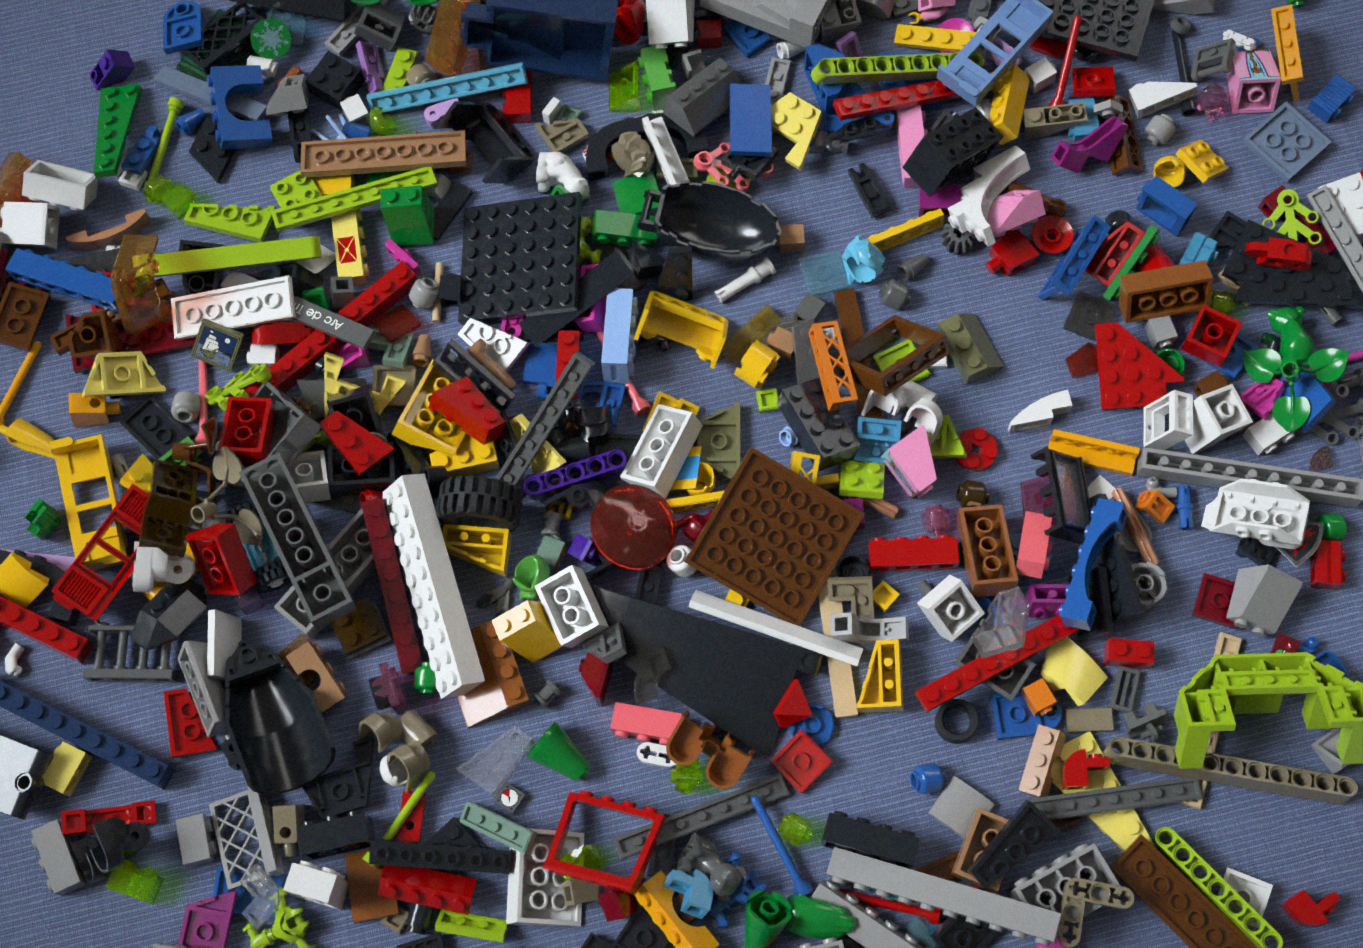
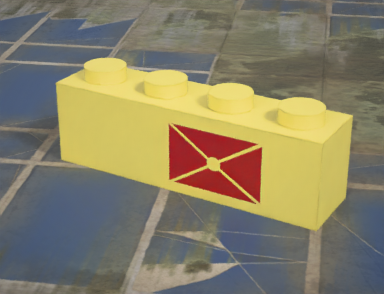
M361 209L331 217L338 277L352 276L353 286L367 284L366 276H369L368 264H364V257H367L366 246L362 245V239H365L363 226L360 227L359 223L360 220H363Z

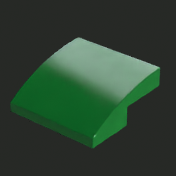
M654 171L643 174L641 178L633 175L612 182L621 213L641 215L645 201L644 192L646 190L660 192ZM653 202L650 214L657 212L659 203Z

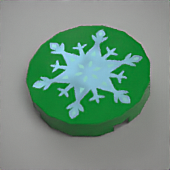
M268 18L261 20L251 31L250 40L252 48L263 58H280L287 53L291 46L289 29L277 19Z

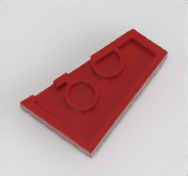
M335 411L319 423L323 431L359 476L395 450V448L339 411Z

